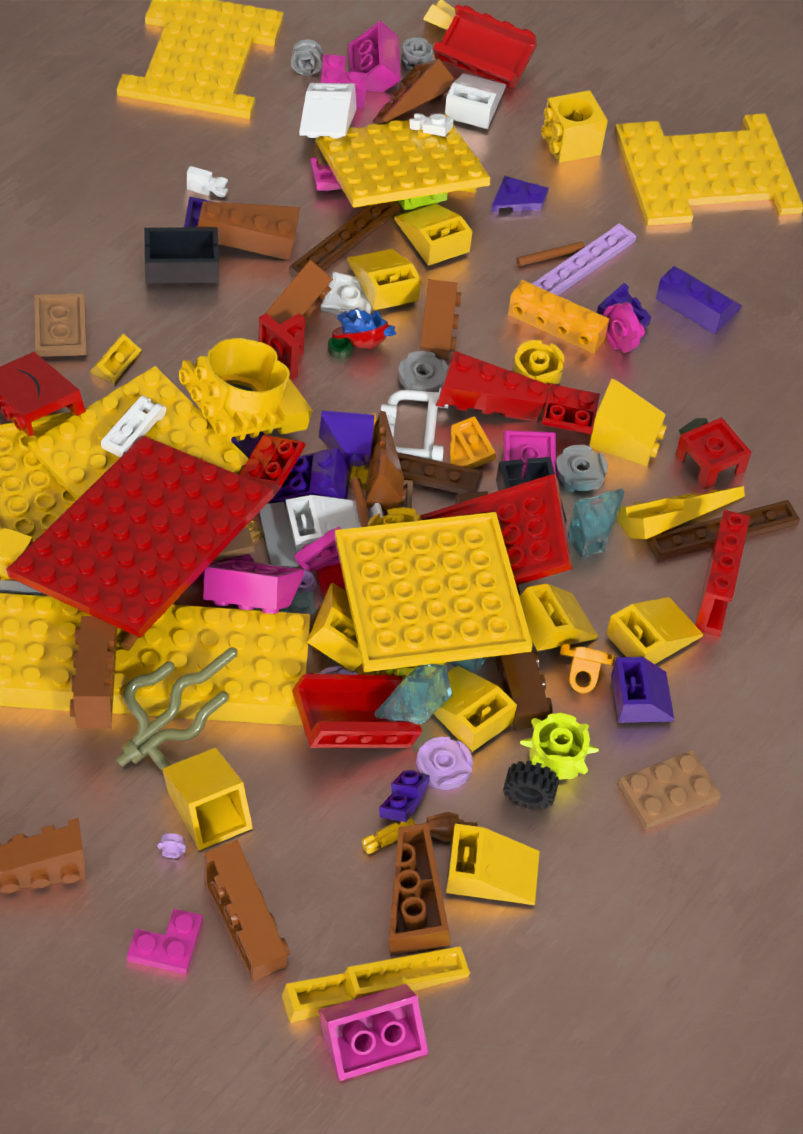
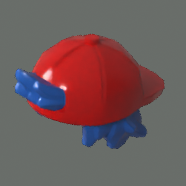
M359 308L338 314L337 319L341 322L342 326L332 331V338H348L354 347L359 349L368 348L369 350L382 343L387 336L396 335L395 326L389 325L388 321L384 320L377 310L372 316Z

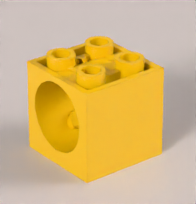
M591 91L548 98L547 107L544 109L545 119L544 125L541 127V134L543 139L547 140L550 151L556 156L558 162L601 155L608 120Z

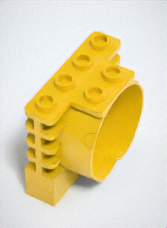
M231 338L218 342L209 350L207 357L205 355L199 356L195 364H192L190 360H183L181 370L179 371V380L188 390L192 400L196 402L204 418L209 421L214 428L215 434L220 437L224 444L230 443L232 437H235L238 441L244 440L246 434H249L251 438H256L259 436L260 431L265 435H271L275 428L280 435L307 430L313 410L290 380L289 369L277 360L276 351L269 345L245 338ZM230 384L243 385L254 391L239 389Z

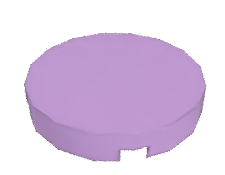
M440 736L431 738L423 743L417 753L415 766L418 773L430 776L429 786L434 789L450 790L466 783L471 775L473 758L470 750L463 742L459 740L456 742L450 740V737Z

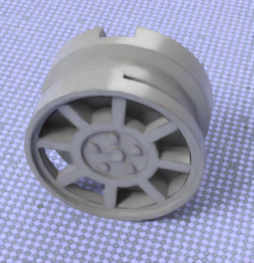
M414 37L407 39L402 46V65L406 69L412 70L414 67L411 65L416 66L432 61L433 45L428 44V40L424 38Z
M309 39L300 40L295 43L291 58V66L294 71L307 76L318 73L322 68L323 49L321 45Z

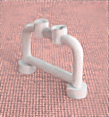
M441 388L439 392L399 390L389 397L387 404L381 405V411L386 412L394 438L397 403L401 400L428 402L423 449L395 446L398 453L440 462L443 461L444 446L434 445L438 408H448L447 404L445 407L436 406Z

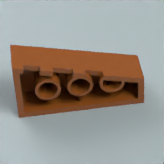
M203 201L197 227H218V244L289 260L295 240L300 207Z
M82 616L81 627H76L75 644H79L78 651H74L73 667L76 668V674L72 675L73 699H70V717H75L76 728L112 729L117 627L94 616Z
M79 819L68 820V826L55 829L54 825L41 828V834L28 837L22 833L12 836L6 844L1 845L0 843V892L13 893L23 888H44L49 884L61 882L70 884L80 879H86Z
M428 822L399 827L391 925L388 940L391 956L450 946L449 927Z
M238 840L205 852L204 883L252 981H257L287 968V956L290 955L288 944L278 934L275 918L268 911L262 892L258 888Z

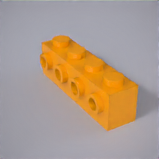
M524 280L519 283L511 294L508 315L593 354H595L605 340L609 318Z

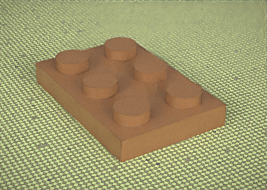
M84 293L34 295L35 353L40 357L87 355Z
M693 749L621 777L617 783L645 830L719 801L721 793Z

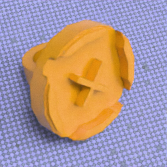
M563 644L560 654L572 657L568 682L570 687L578 693L590 692L595 687L601 664L614 666L616 657L613 654H605L606 652L580 646L579 648H572L570 644ZM581 671L587 672L590 677V682L585 687H579L575 682L576 675Z

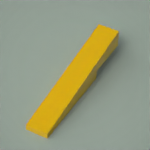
M460 946L350 966L342 974L287 983L283 990L282 998L289 1022L292 1023L319 1016L318 1010L400 985L407 984L412 991L469 977L470 971Z

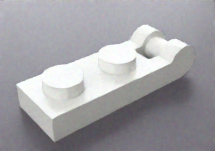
M144 395L141 396L101 440L102 448L121 457L150 430L157 420L160 421L164 417L166 407L159 403H152L151 399Z

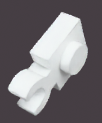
M416 113L414 114V119H410V129H423V133L445 136L453 127V118L445 117L443 114H432L430 117H426L423 114Z
M192 166L189 167L187 171V190L208 196L212 191L219 197H225L228 191L225 188L228 182L226 178H213L210 171Z

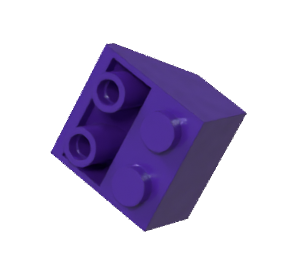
M644 657L616 658L611 679L618 723L673 722L674 713L666 671Z

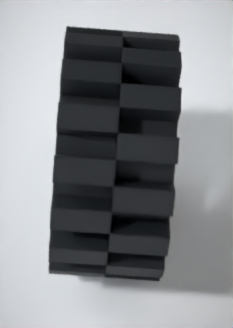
M519 761L517 765L513 763L508 769L503 787L504 795L509 797L511 802L517 801L516 805L520 807L523 804L526 805L527 809H531V806L535 810H540L541 807L546 809L548 806L553 805L559 778L556 777L554 771L550 772L549 767L545 766L542 768L540 763L532 765V761H526V764Z

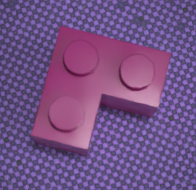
M324 54L321 83L355 84L356 108L364 109L367 73L345 71L346 56Z

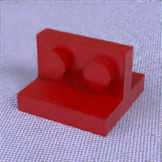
M265 313L259 317L258 342L265 343L276 351L277 360L286 365L290 372L289 378L292 380L298 376L299 357L304 353L306 319L298 313L279 324L268 313Z

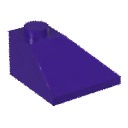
M322 410L319 438L329 449L338 447L349 465L355 467L369 465L374 415Z

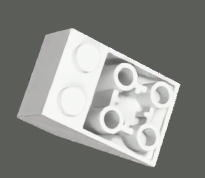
M463 73L453 82L446 99L445 115L447 114L454 121L488 129L506 84Z
M310 83L305 96L300 135H307L309 138H317L319 136L341 138L346 136L356 112L355 84Z
M316 495L286 500L287 516L296 553L301 551L305 545L315 542L323 537L326 532L338 526L341 529L361 527L354 500Z

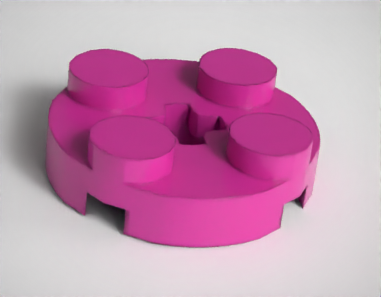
M629 302L607 307L603 316L609 318L606 339L611 347L615 350L621 349V353L636 349L640 343V338L645 335L644 326L639 323L632 305Z

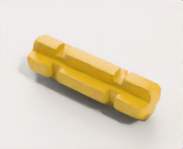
M411 817L407 822H394L376 831V835L370 834L364 837L361 843L367 854H371L379 850V846L383 848L397 841L399 827L416 825Z

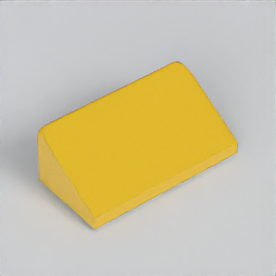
M123 333L104 353L90 372L114 384L142 350Z

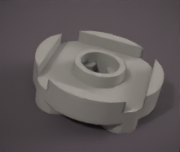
M411 352L407 355V359L401 360L398 378L404 386V390L439 392L448 365L445 360L442 359L440 361L432 352ZM420 371H425L427 375H421Z
M572 445L565 448L556 461V476L562 482L563 488L568 491H589L601 488L608 469L604 455L600 452L597 454L591 451L592 447L587 445ZM582 465L586 470H579L577 466Z

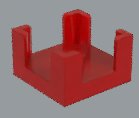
M721 417L680 435L675 455L681 462H684L687 452L701 468L697 480L705 490L714 486L718 473L736 465L735 475L746 472L752 452Z

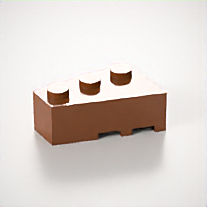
M310 260L265 313H268L279 324L298 313L308 318L316 308L314 305L318 298L323 300L331 291L329 284L333 279Z
M428 279L420 351H429L434 353L438 359L449 360L450 351L455 352L456 337H452V329H457L459 315L454 314L455 307H460L462 292H457V282Z

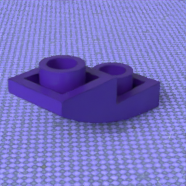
M414 770L403 771L391 783L392 794L379 807L380 818L407 822L418 807L429 784L430 776L420 774Z

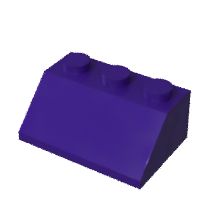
M673 266L660 278L656 299L713 334H716L742 307L740 303L678 267Z

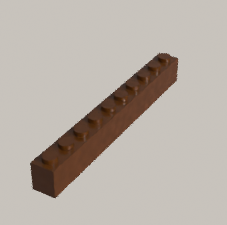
M488 491L457 494L455 504L487 495ZM517 585L516 587H517V590H518V594H519V596H520V589H519V586ZM532 649L531 652L494 656L503 691L517 704L512 724L513 729L533 728L532 719L536 718L542 721L547 719L548 715L553 713L551 699L546 698L545 677L543 674L540 675L538 670L540 665L538 653L533 652Z

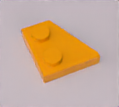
M475 416L451 426L450 464L473 469L496 460V453Z

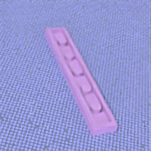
M619 223L532 284L559 296L636 241V235Z

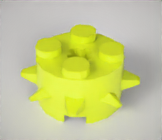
M561 712L550 714L543 721L534 718L531 720L534 728L532 738L520 740V744L530 748L529 756L532 765L540 763L542 768L545 766L549 767L550 772L554 771L559 780L573 779L578 773L586 774L588 772L584 762L586 754L599 751V748L589 744V725L587 723L579 724L576 722L577 718Z

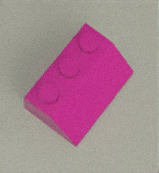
M381 20L348 44L349 72L367 73L366 91L385 92L401 80L398 35Z
M234 559L209 565L204 570L203 599L214 601V605L229 606L231 603L237 604L238 609L252 610L257 607L262 608L263 613H279V609L290 606L304 576V569Z
M407 984L318 1010L323 1037L339 1081L429 1054L418 998Z

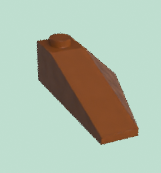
M440 59L416 65L400 82L401 88L394 91L390 96L393 100L387 102L381 108L372 122L374 124L387 122L437 96L445 95L450 90L449 86L455 79Z
M380 411L373 427L365 500L367 507L371 508L375 503L381 504L382 511L388 512L389 509L397 508L399 504L403 505L406 489H403L404 476L385 411Z

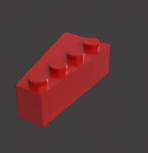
M455 351L446 371L436 406L454 405L457 406L458 410L467 411L468 408L482 410L483 414L491 415L493 412L503 413L504 417L536 422L545 405L550 385Z

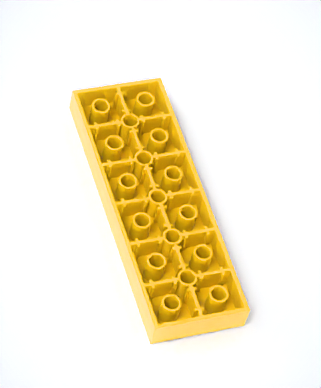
M0 593V706L70 711V699H73L72 675L76 674V668L73 667L74 651H78L79 644H75L76 627H81L82 616L92 615L50 596ZM171 605L141 638H138L129 651L123 649L120 645L128 632L117 627L113 714L133 715L124 702L126 685L135 677L150 674L165 662L171 661L174 663L175 668L169 675L154 685L139 688L135 693L137 702L145 710L147 716H159L168 708L172 686L180 677L201 671L228 648L234 647L237 649L238 655L205 682L189 685L183 690L181 706L174 718L195 719L197 712L221 691H225L229 694L228 701L213 712L207 720L303 726L292 690L301 676L306 674L307 640L309 638L310 614L287 612L269 614L257 610Z

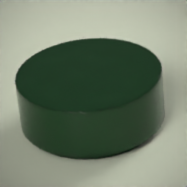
M331 337L329 339L328 352L331 356L342 359L351 355L353 345L348 338L337 339Z

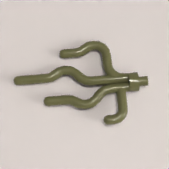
M230 647L201 671L180 677L172 686L168 708L151 723H149L145 710L137 702L135 693L141 687L154 685L163 680L174 670L175 665L173 662L167 661L154 672L139 675L132 679L125 687L124 702L136 718L138 730L130 740L121 746L124 752L116 758L118 763L122 767L131 760L134 764H137L145 756L149 755L161 771H163L162 768L172 765L158 749V746L166 740L186 741L196 737L203 730L207 718L228 701L229 694L221 691L197 712L193 724L189 728L182 730L175 728L159 730L178 714L183 690L189 685L201 684L210 679L238 655L237 649Z

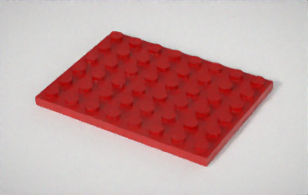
M142 436L37 538L6 571L9 578L141 638L274 497L273 489L151 438Z

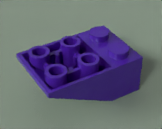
M338 447L301 455L279 491L267 504L284 502L286 508V500L309 495L347 500L351 466Z

